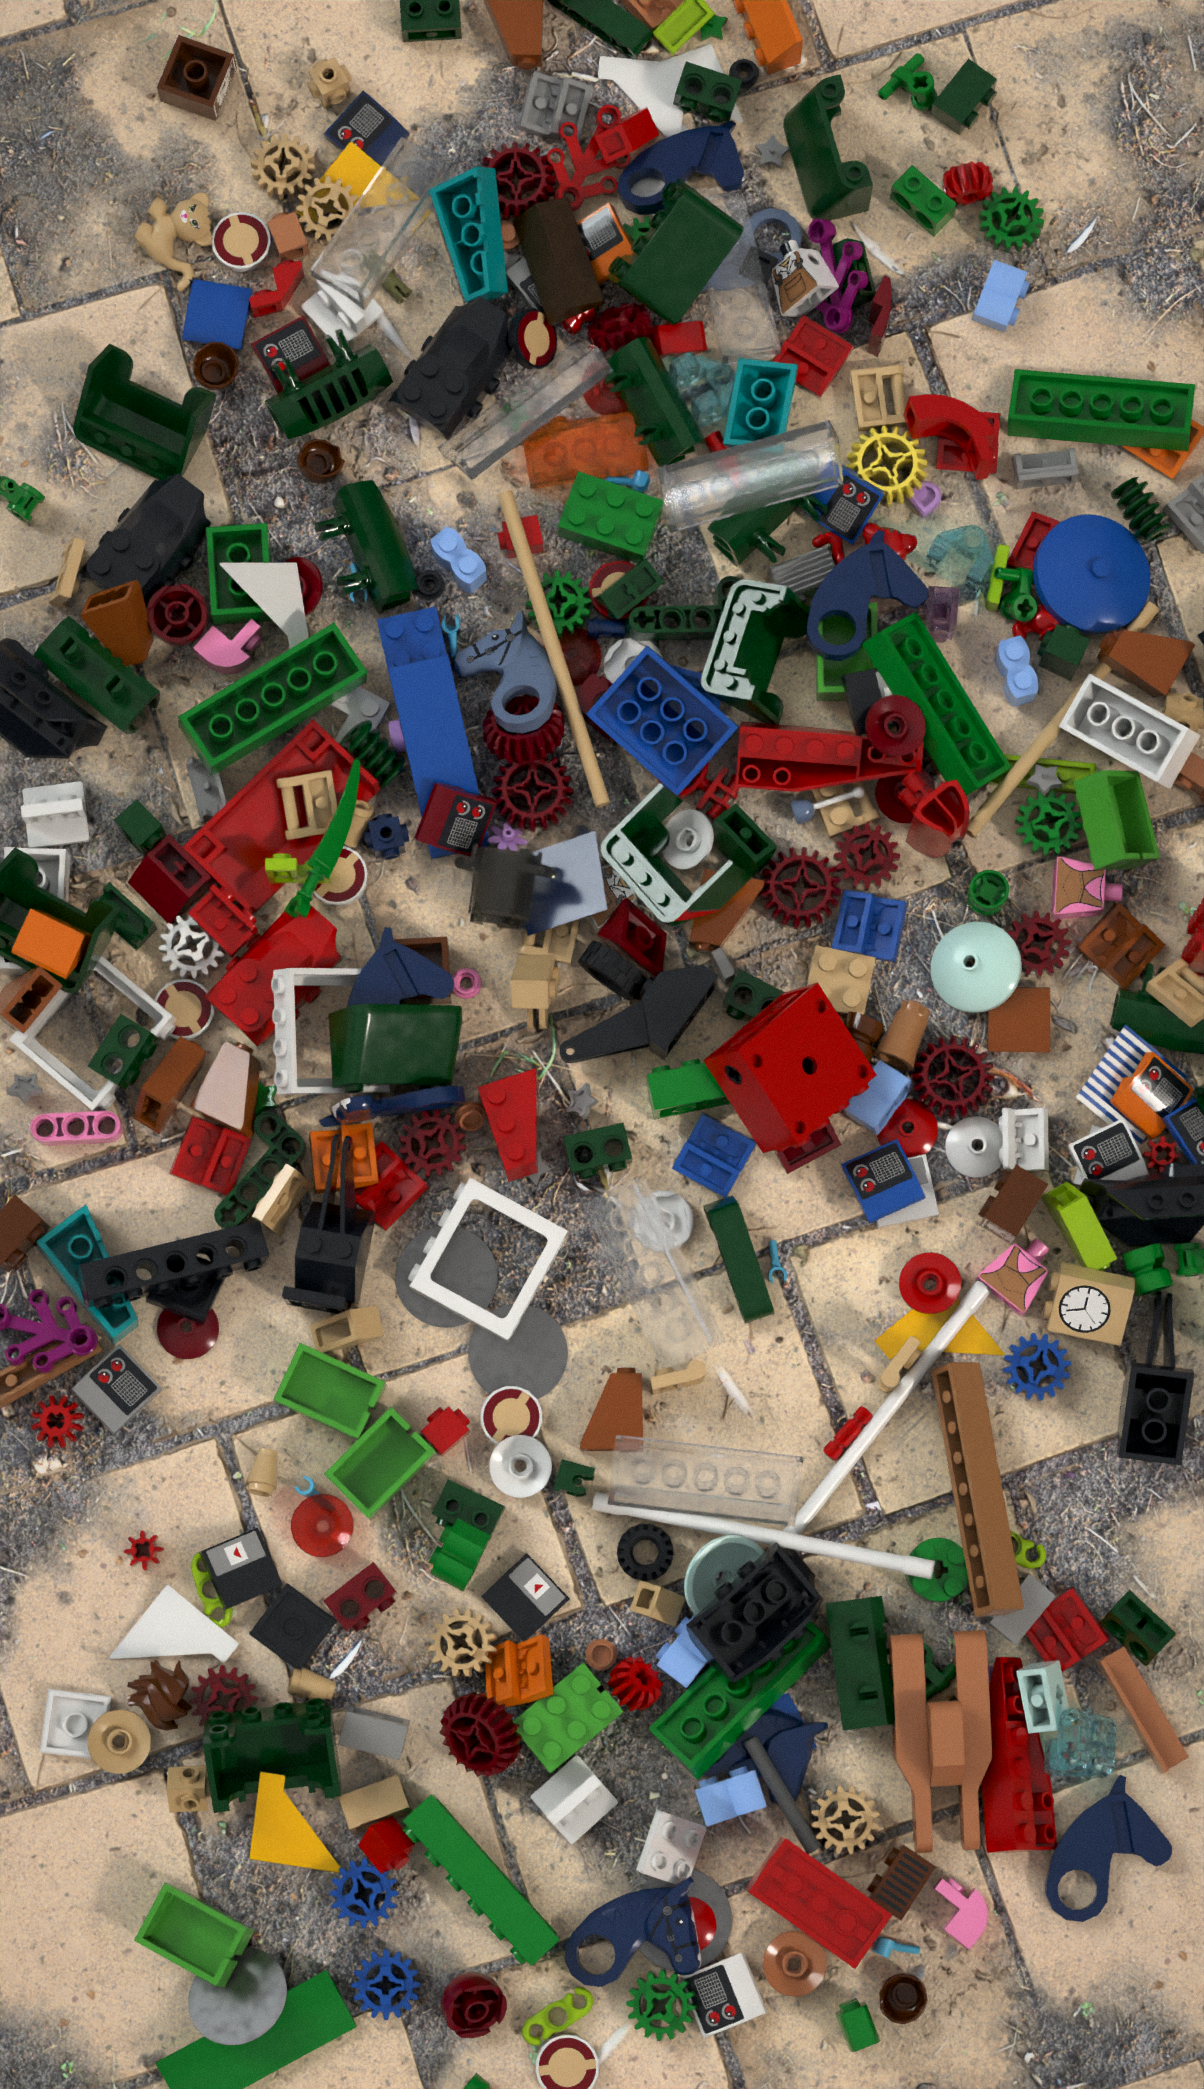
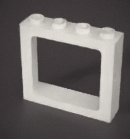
M101 956L93 971L101 974L154 1019L155 1025L150 1032L158 1037L156 1043L161 1038L166 1040L175 1030L176 1026L173 1023L177 1018L106 958ZM59 990L24 1034L16 1031L9 1040L92 1111H100L101 1109L106 1111L115 1101L116 1097L114 1094L120 1087L108 1080L100 1090H94L37 1042L38 1033L72 994ZM151 1057L149 1059H145L143 1064L148 1062L151 1059ZM122 1063V1065L117 1069V1071H116L114 1074H116V1073H118V1072H120V1071L122 1070V1068H123V1063Z
M285 968L273 970L271 988L274 993L272 1020L275 1024L273 1051L276 1055L274 1082L277 1087V1095L375 1094L390 1092V1084H371L364 1086L363 1092L345 1093V1088H333L332 1078L297 1079L294 986H354L363 968Z
M469 1178L467 1184L461 1182L453 1196V1199L457 1200L452 1211L446 1209L438 1223V1226L442 1227L437 1238L431 1236L423 1250V1253L427 1254L422 1265L416 1263L408 1277V1280L412 1282L410 1289L509 1342L564 1243L568 1231L476 1180ZM473 1200H478L547 1238V1245L505 1318L497 1317L435 1283L430 1278L432 1271Z

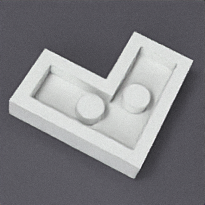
M358 687L328 705L348 716L335 741L340 744L342 738L354 726L366 720L372 722L371 730L378 729L391 707V703L362 687ZM347 741L340 745L347 750L350 743ZM355 750L352 753L357 755L358 751Z

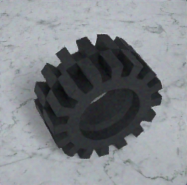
M642 1523L634 1527L632 1526L621 1536L617 1547V1557L623 1571L631 1576V1578L648 1581L657 1579L668 1570L673 1560L674 1549L669 1535L662 1528L654 1524ZM641 1540H649L657 1547V1558L651 1564L643 1565L634 1559L633 1548Z

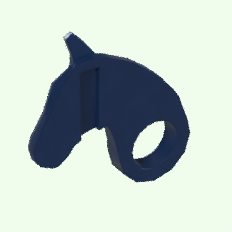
M769 1708L726 1751L722 1760L713 1764L703 1775L716 1776L732 1766L751 1758L743 1743L757 1735L796 1802L811 1759L815 1735L827 1730L828 1723H804L779 1710ZM769 1789V1799L772 1803L778 1805Z

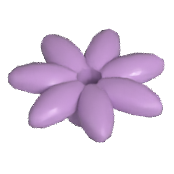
M507 821L503 824V830L499 827L491 826V831L496 836L488 838L487 841L490 844H499L497 848L499 854L503 853L507 847L511 853L517 854V845L525 846L527 844L525 839L518 837L523 831L518 830V828L512 829L507 824Z

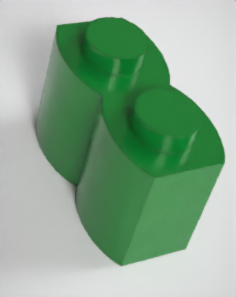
M458 1518L453 1527L447 1524L439 1539L444 1544L442 1548L436 1547L429 1560V1563L434 1565L430 1574L464 1591L478 1566L491 1536Z
M857 1998L839 2004L840 2010L835 2015L851 2052L859 2051L881 2041L865 2002H859Z

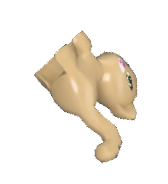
M196 193L190 199L178 202L170 214L168 213L165 201L156 197L148 211L151 214L150 219L154 221L153 225L142 222L134 236L137 239L136 244L145 249L155 262L161 263L171 270L182 272L184 276L176 284L177 290L180 292L186 291L192 285L196 275L190 263L173 257L174 239L178 237L183 241L194 242L198 246L204 247L212 244L213 238L210 232L211 214L208 209L209 196L207 193Z

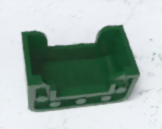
M678 178L675 183L671 181L663 190L661 196L664 198L662 204L665 208L663 211H657L649 223L651 228L646 235L639 236L631 248L633 251L631 256L624 255L622 258L617 256L608 268L610 273L607 276L617 286L672 326L677 324L744 230L740 223Z
M312 1698L304 1703L297 1704L281 1702L273 1707L266 1708L250 1706L242 1711L235 1712L219 1710L211 1713L210 1717L205 1720L203 1749L214 1813L230 1811L229 1803L239 1797V1802H246V1794L258 1793L260 1772L285 1775L284 1789L308 1786L309 1793H315L316 1788L322 1789L325 1799L341 1797V1771L330 1703L325 1702L323 1699Z

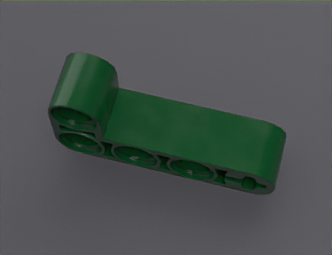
M547 0L555 8L630 59H636L653 37V32L648 26L611 0Z
M726 576L721 579L713 594V605L636 607L632 610L625 623L626 633L630 638L637 641L713 640L727 597L722 593V589L726 587L731 588L740 579L735 576ZM696 617L705 619L708 627H697L693 619ZM637 619H641V623L645 625L644 628H640L639 623H635ZM663 619H674L678 627L674 629L666 627Z
M263 1112L254 1121V1129L257 1136L269 1149L215 1209V1221L221 1229L245 1224L253 1215L257 1203L266 1195L273 1184L274 1177L267 1178L263 1175V1169L266 1165L270 1163L277 1164L280 1172L285 1164L296 1168L306 1155L307 1148L303 1138L273 1112ZM265 1121H275L277 1129L274 1133L266 1135L261 1132V1126ZM291 1140L300 1143V1149L294 1155L284 1153L285 1144ZM250 1186L258 1188V1196L253 1201H246L242 1198L245 1188ZM237 1199L246 1210L243 1212L239 1207L234 1212L236 1220L233 1223L229 1220L223 1223L225 1221L223 1213L226 1211L232 1213L237 1208L233 1201Z
M732 1195L703 1205L744 1323L746 1324L775 1314L737 1200Z

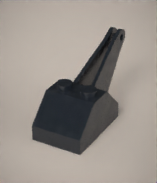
M699 965L663 971L655 979L650 976L641 989V1001L564 1041L560 1046L561 1059L566 1063H577L649 1048L652 1053L665 1060L716 989L718 975L706 966ZM569 1048L574 1049V1051H575L574 1054H572V1055L567 1054V1053H566L567 1049H569Z
M335 1134L331 1145L330 1165L323 1203L313 1201L301 1225L295 1254V1288L346 1297L350 1304L359 1305L376 1213L356 1208L352 1137L345 1136L341 1154L342 1138L341 1135ZM341 1156L340 1205H334Z
M1156 1291L1145 1364L1130 1362L1123 1384L1119 1411L1117 1455L1118 1458L1181 1465L1194 1372L1192 1369L1175 1367L1172 1293L1168 1292L1165 1298L1163 1318V1366L1152 1365L1162 1292Z

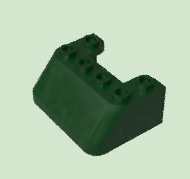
M109 343L88 366L73 425V432L76 438L83 444L160 481L176 473L183 476L206 434L217 395L201 387H192L185 394L181 405L130 381L133 370L131 356L126 351Z
M15 847L0 863V956L27 971L38 966L11 953L30 908L42 910L92 934V938L85 956L67 979L44 969L63 985L60 990L66 993H76L86 983L110 943L122 907L106 898H96L89 905L87 913L49 893L35 885L39 872L36 861L30 855Z

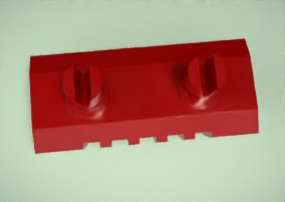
M917 770L908 774L902 780L905 788L897 796L914 814L905 842L925 856L934 859L941 857L950 850L951 844L957 839L963 840L965 837L970 813L967 797L957 779L943 782L936 789L932 790L918 774Z

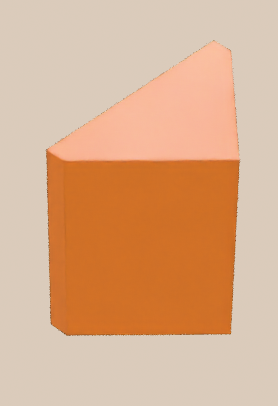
M30 908L11 953L67 979L85 956L92 934L42 910Z

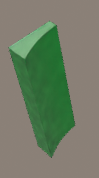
M1015 369L1008 415V436L1188 451L1195 384Z
M917 612L885 628L862 643L892 695L907 697L921 709L926 725L923 738L924 747L946 782L957 779L967 796L1012 768Z
M809 1622L806 1625L807 1631L795 1641L790 1640L783 1646L785 1651L779 1658L773 1662L768 1660L735 1683L726 1679L710 1666L648 1730L698 1780L831 1645L825 1634L813 1623Z
M326 1969L287 1991L281 2015L275 2024L259 2038L240 2045H223L203 2036L157 2061L155 2064L170 2089H243L356 2028L357 2024L331 1973Z

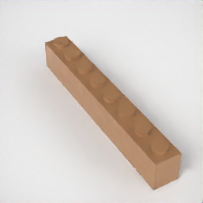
M950 1362L931 1372L975 1617L1004 1616L1024 1609L983 1377L980 1363Z

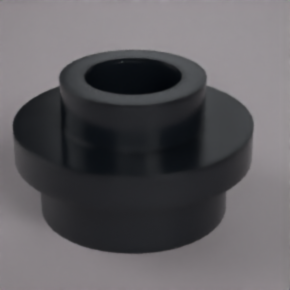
M740 59L730 67L729 76L742 79L741 89H747L757 82L759 70L754 62L748 59ZM740 72H747L749 77L743 79L738 74Z
M427 570L421 572L416 577L417 590L415 591L420 598L432 601L443 594L445 583L443 577L438 572ZM427 582H433L435 588L428 591L424 588V585Z

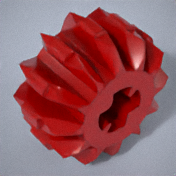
M971 161L967 164L961 163L959 166H952L949 171L943 174V192L956 205L975 204L977 201H984L992 193V173L989 170V166L984 165L982 162L974 163Z
M52 1395L49 1396V1407L42 1401L38 1403V1406L43 1410L42 1414L32 1412L31 1416L40 1420V1422L32 1424L31 1429L33 1431L42 1430L36 1439L41 1442L48 1437L47 1446L49 1448L54 1447L56 1439H58L59 1446L65 1448V1437H68L69 1440L75 1443L77 1437L72 1434V1431H83L84 1427L75 1424V1421L84 1419V1414H73L79 1405L73 1402L67 1407V1396H62L59 1404H57L55 1396ZM54 1415L58 1417L64 1416L65 1419L61 1420L64 1423L62 1428L59 1429L56 1426L51 1428L50 1424H54L51 1421Z
M629 1656L612 1669L610 1673L611 1678L607 1684L614 1689L611 1696L618 1697L620 1700L619 1706L626 1704L630 1712L637 1709L642 1711L659 1699L663 1683L657 1679L660 1672L653 1671L651 1668L652 1662L645 1664L641 1656L637 1658Z

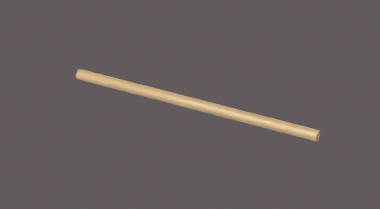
M511 490L504 491L497 496L548 658L554 671L559 693L595 807H603L610 804L605 784Z

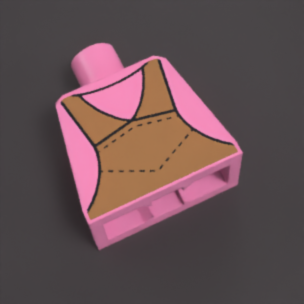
M1057 857L1054 862L1051 920L1099 916L1103 912L1104 901L1121 902L1123 885L1119 883H1105L1106 870H1095L1093 864Z
M1034 1238L1025 1251L1014 1243L987 1266L975 1280L985 1284L994 1296L1021 1317L1027 1311L1048 1273L1047 1268L1039 1262L1049 1251V1248L1036 1238Z

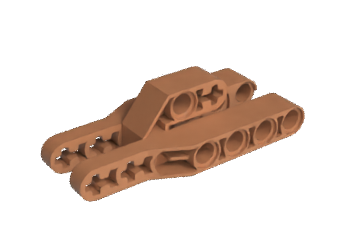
M985 1630L953 1632L955 1656L952 1657V1663L956 1669L957 1688H954V1695L957 1700L928 1702L927 1709L922 1634L889 1635V1664L892 1665L890 1680H893L892 1696H894L895 1724H892L893 1753L898 1767L911 1788L915 1853H927L933 1850L930 1787L958 1785L962 1849H980L978 1789L992 1759L988 1656Z

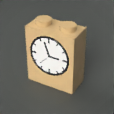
M1061 1262L1059 1273L1053 1272L1049 1290L1054 1291L1052 1301L1046 1300L1042 1318L1047 1319V1330L1121 1346L1135 1292V1278Z

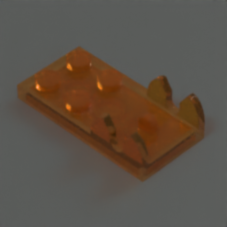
M622 412L568 421L566 417L556 416L546 425H539L537 421L533 420L525 422L521 426V436L530 489L573 483L578 471L597 478L635 473L636 470L649 471L646 446L638 444L643 440V437H634L635 429L638 426L634 423L635 419L632 414Z

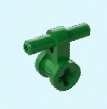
M916 53L903 67L899 66L890 75L891 79L878 91V96L882 100H887L901 87L911 94V102L915 109L920 111L932 109L933 102L938 97L934 89L933 76L926 71L915 72L924 63V57Z
M0 476V497L9 502L6 509L18 519L29 523L32 519L31 513L38 503H43L45 496L27 483H22L19 486L13 479Z
M997 567L994 571L996 579L1012 581L1011 592L1006 593L1000 599V614L1008 620L1030 621L1037 612L1036 600L1030 595L1031 584L1035 585L1032 570L1017 567L1016 569Z
M1202 1243L1174 1245V1252L1178 1255L1179 1269L1176 1270V1277L1204 1275V1248H1202Z
M923 1643L925 1677L929 1680L925 1684L926 1700H928L937 1691L941 1693L950 1685L948 1681L956 1675L955 1665L951 1662L939 1672L932 1663L933 1652L931 1648Z

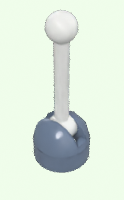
M857 786L851 792L815 804L807 799L791 801L797 824L800 825L810 821L816 809L852 797L862 798L864 796V789Z

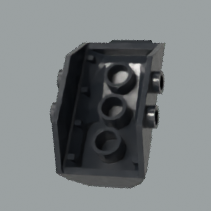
M478 297L466 305L455 306L435 336L432 337L430 335L425 340L421 348L423 353L418 360L413 359L408 364L404 372L405 378L388 402L446 440H449L466 426L471 418L475 420L484 406L482 404L487 394L492 396L500 384L499 377L513 350L508 342V315L482 297Z
M178 473L161 481L154 480L131 509L126 508L121 513L117 521L119 524L112 532L107 531L102 536L98 544L99 547L79 573L103 591L137 579L140 583L147 608L153 594L164 586L175 585V578L181 571L186 572L195 560L193 556L196 554L206 534V527H209L211 524L205 516L204 493Z
M9 638L2 639L0 641V736L29 758L68 759L78 749L98 746L108 726L78 706L49 680L48 668L42 660L33 656L18 641Z
M1204 1161L1194 1165H1184V1163L1175 1162L1168 1164L1161 1173L1147 1174L1128 1180L1084 1178L1079 1189L1080 1192L1086 1195L1100 1225L1129 1247L1148 1246L1161 1243V1245L1190 1243L1204 1226Z
M777 1542L755 1562L750 1560L740 1567L737 1571L739 1576L732 1583L727 1581L714 1592L716 1598L686 1624V1630L692 1643L714 1669L734 1683L768 1660L773 1662L784 1653L785 1649L783 1646L788 1641L797 1640L807 1631L806 1625L813 1619L824 1600L815 1589V1574L795 1550L781 1548Z

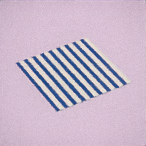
M1125 1024L1076 1098L1109 1125L1124 1118L1139 1147L1146 1135L1110 1103L1123 1078L1132 1077L1146 1052L1157 1054L1183 1080H1185L1187 1075Z

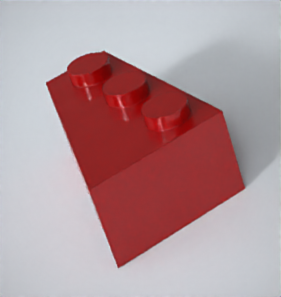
M534 1068L477 1087L508 1182L538 1173L539 1078L537 1069Z

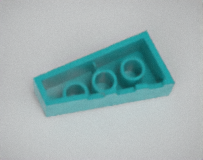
M476 166L429 189L466 303H470L478 297H482L489 302L508 293L495 168Z
M85 1204L37 1240V1249L111 1343L115 1345L138 1327V1318L131 1302H126L125 1298L113 1301L114 1304L104 1309L97 1310L95 1306L85 1307L76 1276L77 1268L80 1264L110 1257L90 1211ZM109 1276L106 1278L109 1286L114 1288L121 1286V1282L117 1277Z

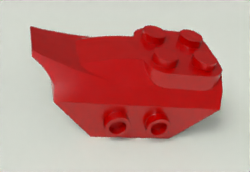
M313 906L310 907L306 918H302L299 915L297 918H292L283 912L263 935L258 933L247 944L249 949L241 958L237 955L226 966L228 972L210 989L204 998L256 1046L260 1045L275 1034V1024L272 1020L274 1009V993L271 988L273 970L285 968H334L341 959L335 944L337 928ZM294 986L295 1021L301 1014L298 1010L306 1002L309 1004L314 1002L321 994V986Z

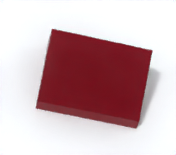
M625 898L597 933V936L615 952L627 959L639 971L656 978L660 972H663L667 933L634 903Z

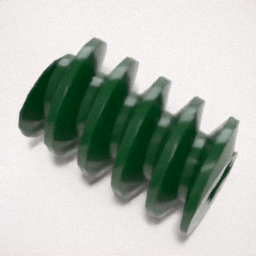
M1134 477L1111 492V497L1113 499H1120L1117 502V508L1120 510L1126 509L1123 513V518L1131 520L1128 527L1131 530H1137L1134 536L1135 539L1144 540L1141 545H1145L1161 537L1169 530L1172 523H1161L1166 513L1156 514L1155 510L1160 506V503H1149L1154 492L1144 493L1143 490L1148 485V482L1138 483L1139 477Z
M366 720L354 726L342 738L340 744L348 741L350 744L346 751L348 753L355 750L358 751L355 759H359V761L365 759L366 762L363 768L366 770L373 768L372 776L375 779L380 776L383 778L379 784L380 789H382L401 773L405 758L401 755L396 756L397 749L395 747L387 748L389 744L387 738L379 739L380 731L378 729L371 730L372 722Z

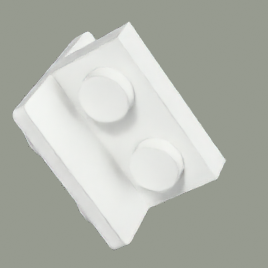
M347 270L341 271L332 280L326 273L316 280L318 292L301 305L304 313L325 336L330 335L338 346L339 342L335 330L342 329L349 344L383 315V309Z
M81 781L25 788L22 790L24 805L21 806V815L26 824L29 848L82 843L90 840L84 785Z
M579 1756L571 1759L531 1795V1799L571 1844L577 1841L618 1804L617 1799Z
M656 1809L636 1870L673 1884H678L690 1877L706 1832V1827Z

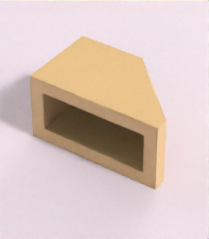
M377 1306L349 1309L310 1324L315 1350L321 1353L364 1344L384 1336Z

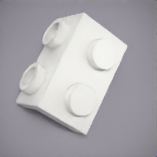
M1009 1107L1002 1108V1116L999 1118V1130L1003 1137V1147L999 1150V1159L1003 1169L1012 1171L1015 1165H1018L1028 1172L1049 1171L1048 1109L1014 1110Z

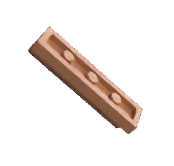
M1123 1646L1097 1661L1096 1664L1159 1772L1166 1773L1171 1767L1189 1758L1126 1648Z

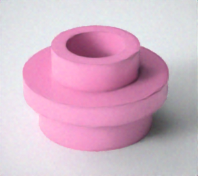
M462 968L453 974L454 988L452 991L456 996L470 999L479 993L482 982L475 970ZM462 980H471L472 986L469 989L462 988L460 985Z

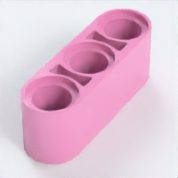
M110 1111L41 1114L33 1119L30 1126L31 1134L42 1145L47 1146L112 1143L120 1139L124 1129L117 1115ZM106 1120H113L116 1123L114 1131L110 1134H103L100 1131L102 1123ZM77 1121L83 1122L85 1125L84 1131L77 1136L71 1135L69 1131L70 1126ZM47 1122L52 1123L54 1126L52 1134L47 1137L39 1136L40 1126Z

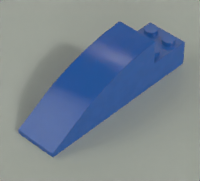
M436 606L377 619L421 817L435 782L461 787L468 793L480 795ZM488 831L485 833L480 848L491 846L487 841L489 838ZM428 844L431 860L458 854Z

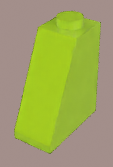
M1066 1181L1041 1196L1046 1208L1082 1267L1104 1271L1110 1266L1112 1261L1117 1259L1086 1195Z

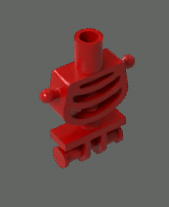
M707 764L701 774H698L690 782L692 786L684 789L678 796L681 799H685L693 795L699 788L703 790L705 794L697 804L696 810L702 813L708 802H712L714 804L713 807L705 815L714 821L715 818L730 808V805L727 804L729 799H737L738 795L736 793L740 787H735L736 775L732 774V779L727 786L722 784L729 773V769L725 766L712 783L710 780L708 781L706 779L708 772ZM717 790L724 794L721 799L714 795Z

